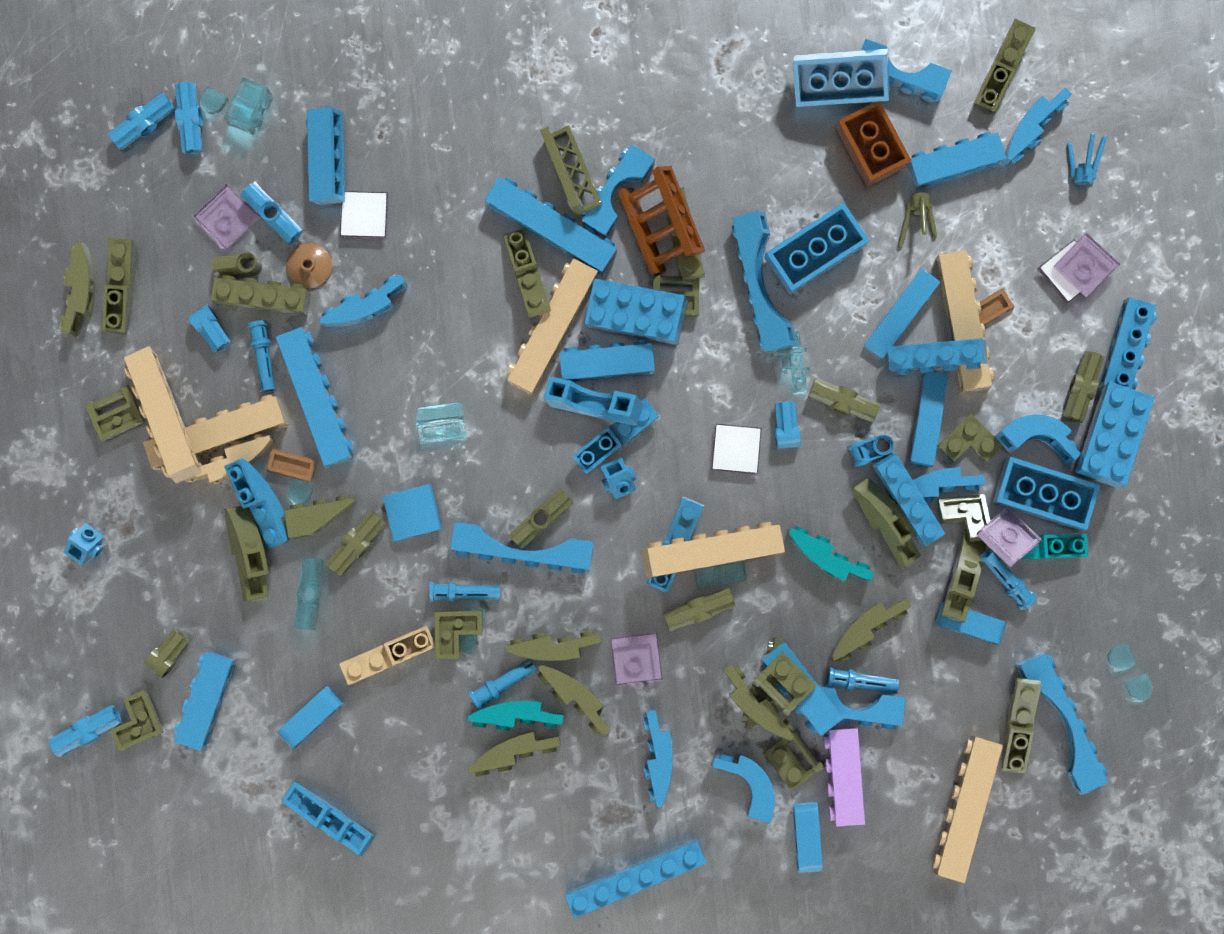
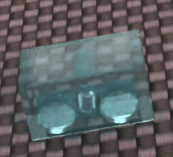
M243 77L224 119L229 125L254 135L255 130H259L262 125V115L265 109H269L273 100L271 91L268 87Z

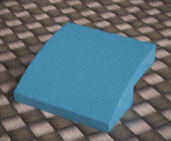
M431 484L383 496L393 541H400L442 529Z

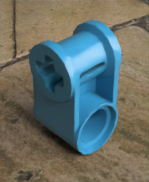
M879 435L847 446V449L851 450L853 455L854 467L858 468L887 456L894 448V441L888 435ZM879 440H885L888 443L889 448L886 452H881L877 449L876 444Z

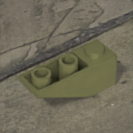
M350 495L336 497L334 502L327 503V499L313 501L312 506L304 507V503L290 505L289 510H284L288 538L297 539L318 534L353 507L357 500L354 498L350 499Z

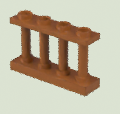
M658 166L653 169L654 180L636 191L634 188H621L618 190L620 203L626 211L628 223L633 229L637 245L645 259V266L651 275L666 272L664 263L682 253H685V256H694L705 252L672 166ZM659 188L663 201L643 212L639 199ZM668 210L671 223L651 233L647 220ZM676 231L680 244L660 254L655 242Z

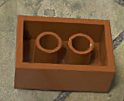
M880 101L874 102L838 120L835 128L866 187L907 168L912 161Z

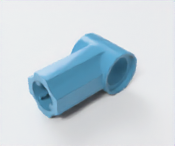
M208 304L188 316L193 327L199 334H202L214 353L224 350L231 343L218 323L219 319Z
M795 402L775 403L777 426L775 428V441L777 449L800 447L801 437L799 426H797Z

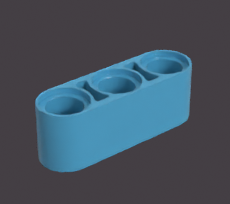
M941 602L935 625L1000 645L1007 622L969 610L966 621L962 623L941 616L944 602Z
M326 686L286 722L277 733L293 750L339 709L343 702Z
M817 802L793 804L798 873L822 872Z

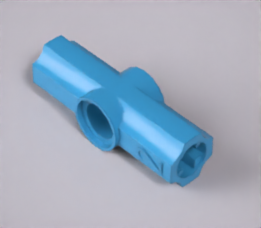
M179 82L175 85L177 100L175 118L177 127L180 130L182 152L184 154H198L203 151L201 135L203 118L201 109L198 106L196 84L194 82Z
M162 92L145 106H138L130 111L126 117L127 119L109 132L108 135L122 151L139 137H145L156 129L157 123L172 113L175 107Z
M256 182L249 184L243 190L240 196L288 245L300 238L303 230ZM277 209L275 217L267 218L269 210Z
M113 705L108 706L91 717L87 716L70 725L69 729L50 738L49 746L57 757H61L79 746L82 747L101 737L102 733L121 724V716Z

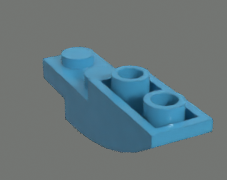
M1066 87L1050 102L1042 96L1021 119L1005 151L1007 159L1003 162L1005 166L1011 161L1016 164L1025 155L1023 151L1028 146L1030 149H1033L1042 140L1040 135L1044 130L1041 127H1044L1052 119L1050 115L1055 110L1059 113L1069 104L1067 99L1072 93Z
M400 274L398 276L392 275L383 282L385 285L378 290L374 288L367 292L363 300H361L357 293L355 295H347L335 309L331 307L321 314L322 318L319 321L324 327H342L372 319L394 307L389 298L408 285Z
M645 398L641 401L643 407L637 426L615 422L572 456L586 475L660 417Z
M244 458L225 465L224 468L242 508H250L267 548H272L290 540L281 521V518L285 516L284 510L260 473Z
M961 467L934 471L920 476L913 481L926 503L933 502V498L939 497V488H941L943 493L956 492L955 488L964 487L965 491L979 490V486L985 485V475L961 476ZM890 494L889 497H890L892 500H895V498L892 496V494Z
M683 496L662 546L669 545L670 540L684 537V542L690 541L705 505ZM676 573L648 578L646 584L668 593Z
M653 709L646 711L647 716L642 718L645 731L650 730L652 737L651 740H647L650 754L655 753L656 757L647 759L648 765L643 767L646 780L651 779L653 788L648 789L651 803L656 802L658 808L662 807L668 792L673 756L670 731L660 732L656 710Z

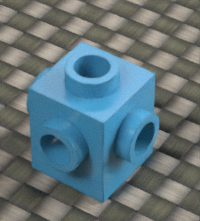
M622 457L600 466L605 476V479L601 481L606 492H612L615 500L637 490L633 482L637 479L632 467H626Z
M85 523L79 529L75 528L69 534L63 553L83 566L92 557L96 558L101 553L104 535Z

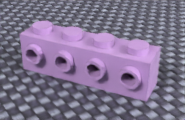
M855 727L830 729L827 731V735H823L824 749H828L829 759H825L826 773H830L831 782L827 783L828 797H832V806H829V819L834 821L835 826L865 825L858 729Z

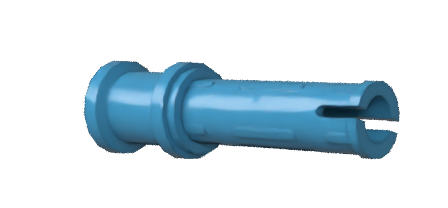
M266 320L247 323L252 339L250 347L254 349L261 392L276 390L268 348L270 347L271 340L267 336L266 326L268 322Z
M993 549L983 552L981 560L1005 586L1006 594L1016 600L1018 608L1024 610L1032 606L1036 601V595L1025 587V582L1013 575Z
M430 582L429 602L449 601V603L456 602V599L500 600V585L463 586L456 585L454 582L449 584H434V582Z
M528 659L496 680H487L484 686L474 692L470 691L468 694L477 709L480 710L482 705L493 698L495 700L498 699L499 693L536 672L537 669L531 659Z
M829 666L826 674V687L839 686L845 687L846 690L861 688L897 694L899 679L856 674L852 669L843 671Z

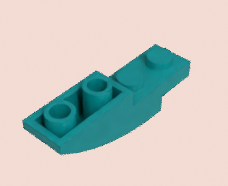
M798 526L795 529H788L787 534L798 550L811 563L830 576L841 581H846L848 574L867 582L872 580L874 572L869 570L870 566L858 561L856 565L850 563L847 556L835 553L834 556L831 555L834 545L829 544L830 539L817 535L816 538L807 535L808 530Z
M1087 534L1032 535L1030 537L1037 544L1018 560L1088 557Z
M510 701L480 709L470 714L467 721H472V726L486 728V724L496 725L495 729L509 731L510 727H515L516 718L520 719L522 724L534 725V721L544 722V727L557 728L558 724H563L564 714L541 711V701Z

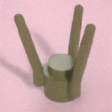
M914 193L911 195V201L907 202V211L898 244L899 248L903 246L912 211H914L915 215H921L923 235L927 233L926 214L928 213L932 236L934 238L937 237L932 202H930V195L928 193Z

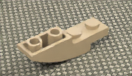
M262 433L253 436L252 441L245 443L243 440L232 442L229 448L224 449L227 458L224 459V456L210 459L211 463L202 465L199 463L202 472L185 481L193 482L208 477L210 483L217 484L228 480L229 477L224 468L225 465L244 458L253 465L269 450L274 443V438Z
M424 626L339 663V666L349 686L435 648V643L428 627Z

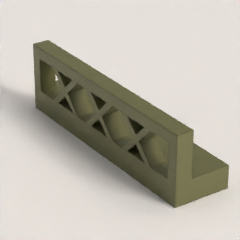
M568 125L553 133L549 127L541 129V135L575 214L579 216L602 205L570 126ZM568 134L570 139L567 146L558 145L556 139ZM569 153L577 156L574 167L565 163ZM577 172L585 175L582 186L573 183ZM584 192L593 194L594 201L585 205L581 202Z

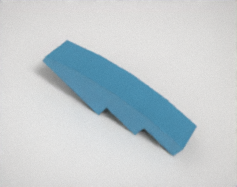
M921 268L864 346L883 359L888 352V347L894 345L941 281Z
M935 371L923 373L917 418L914 423L910 463L928 467L934 466L948 374Z
M295 781L281 800V802L315 828H320L358 856H363L375 838L372 833Z

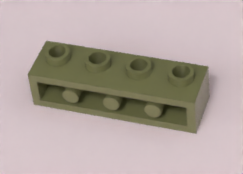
M228 275L214 278L211 301L218 306L308 316L311 293L304 288V285L291 283L290 287L281 286V282L267 281V284L258 283L259 280L253 278L237 281L235 280L236 277Z

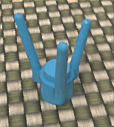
M1094 133L1090 134L1086 163L1078 164V168L1075 165L1072 144H1067L1071 168L1070 177L1075 178L1074 183L1083 185L1093 184L1107 136L1104 135L1102 137L1093 167L1091 158Z

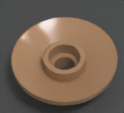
M305 243L297 246L289 254L286 263L290 279L295 284L304 285L306 289H313L323 285L329 279L333 267L329 253L322 246L314 243ZM306 261H312L310 268L304 267Z

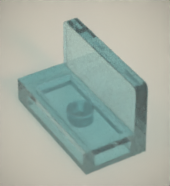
M460 402L417 408V428L420 442L428 443L467 437L463 404Z

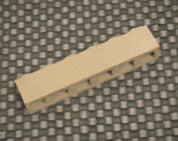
M966 250L939 254L935 258L938 278L941 281L940 288L950 341L983 339L986 333L984 324H980L979 319L981 305L975 298L974 292L977 291V284L975 278L971 277L970 270L973 268L971 256H967ZM987 346V360H989L990 353L989 348ZM981 364L979 369H966V366H958L956 373L960 393L990 388L992 382H994L992 368L989 369L988 364Z
M574 258L571 263L567 262L561 272L563 278L560 284L556 282L550 292V295L553 296L549 302L551 311L540 314L542 317L538 324L534 323L528 333L531 336L528 343L521 345L517 353L520 356L517 363H512L506 373L509 376L507 379L508 383L532 396L591 290L594 279L598 277L597 270Z
M148 346L124 357L127 364L124 367L125 373L129 379L133 380L134 385L131 388L135 397L141 401L142 405H139V410L144 419L147 418L149 424L146 425L150 437L155 438L156 444L154 449L157 456L163 459L164 464L161 465L164 475L166 478L170 477L177 484L201 473L202 470L157 354Z
M266 395L259 398L260 402L252 405L250 402L243 403L237 406V410L231 412L223 410L215 413L214 418L207 420L205 417L194 420V425L185 427L196 457L229 446L232 442L244 441L255 435L289 425L280 399L276 396ZM149 436V440L143 442L151 468L160 470L164 462L162 457L159 458L155 452V438Z
M771 522L757 524V529L750 530L749 526L735 528L736 532L728 534V530L714 532V536L706 538V533L692 536V540L684 542V537L670 540V544L662 546V542L647 544L648 548L641 550L646 578L784 553L785 548L780 524L772 526Z
M971 736L970 740L967 739L963 751L966 754L964 763H960L957 771V776L960 777L958 785H954L951 792V799H953L951 809L948 808L945 814L944 821L947 822L945 832L941 831L938 839V845H941L938 854L934 855L932 861L933 872L936 875L965 883L1003 745Z

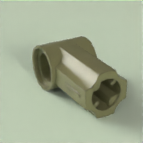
M246 251L238 255L213 257L212 262L216 278H221L222 275L254 276L262 269L261 260L253 253ZM248 259H253V266L245 269V262Z
M173 629L159 648H155L147 656L144 664L158 676L164 678L172 670L176 663L175 660L191 641L184 634Z

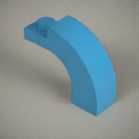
M1034 414L1020 417L995 435V438L1009 453L1016 450L1025 441L1039 440L1049 445L1066 465L1075 461L1081 455L1077 445L1066 437L1072 430L1061 421L1046 415Z
M720 754L719 757L714 756L711 764L712 767L738 774L748 782L751 799L746 815L753 819L771 823L775 809V794L766 772L755 761L742 754H738L737 762H733L734 757Z

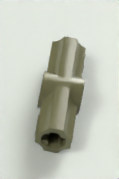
M1084 351L1077 374L1073 376L1068 392L1070 395L1063 417L1067 420L1083 423L1090 400L1094 398L1099 384L1097 379L1104 357L1099 353Z
M818 378L814 380L808 395L809 398L829 405L832 410L838 413L852 415L868 423L874 422L880 408V404L859 396L857 392L849 388L837 387Z
M559 488L509 534L510 538L523 550L574 502ZM545 513L548 518L547 522L544 525H537L534 520L536 514Z
M370 510L357 527L352 528L340 542V547L325 564L336 574L342 576L351 564L368 550L372 544L371 541L386 525V522Z
M729 588L712 595L706 597L704 595L688 601L683 606L664 612L663 615L671 632L686 625L697 624L710 619L713 615L734 608L736 605Z

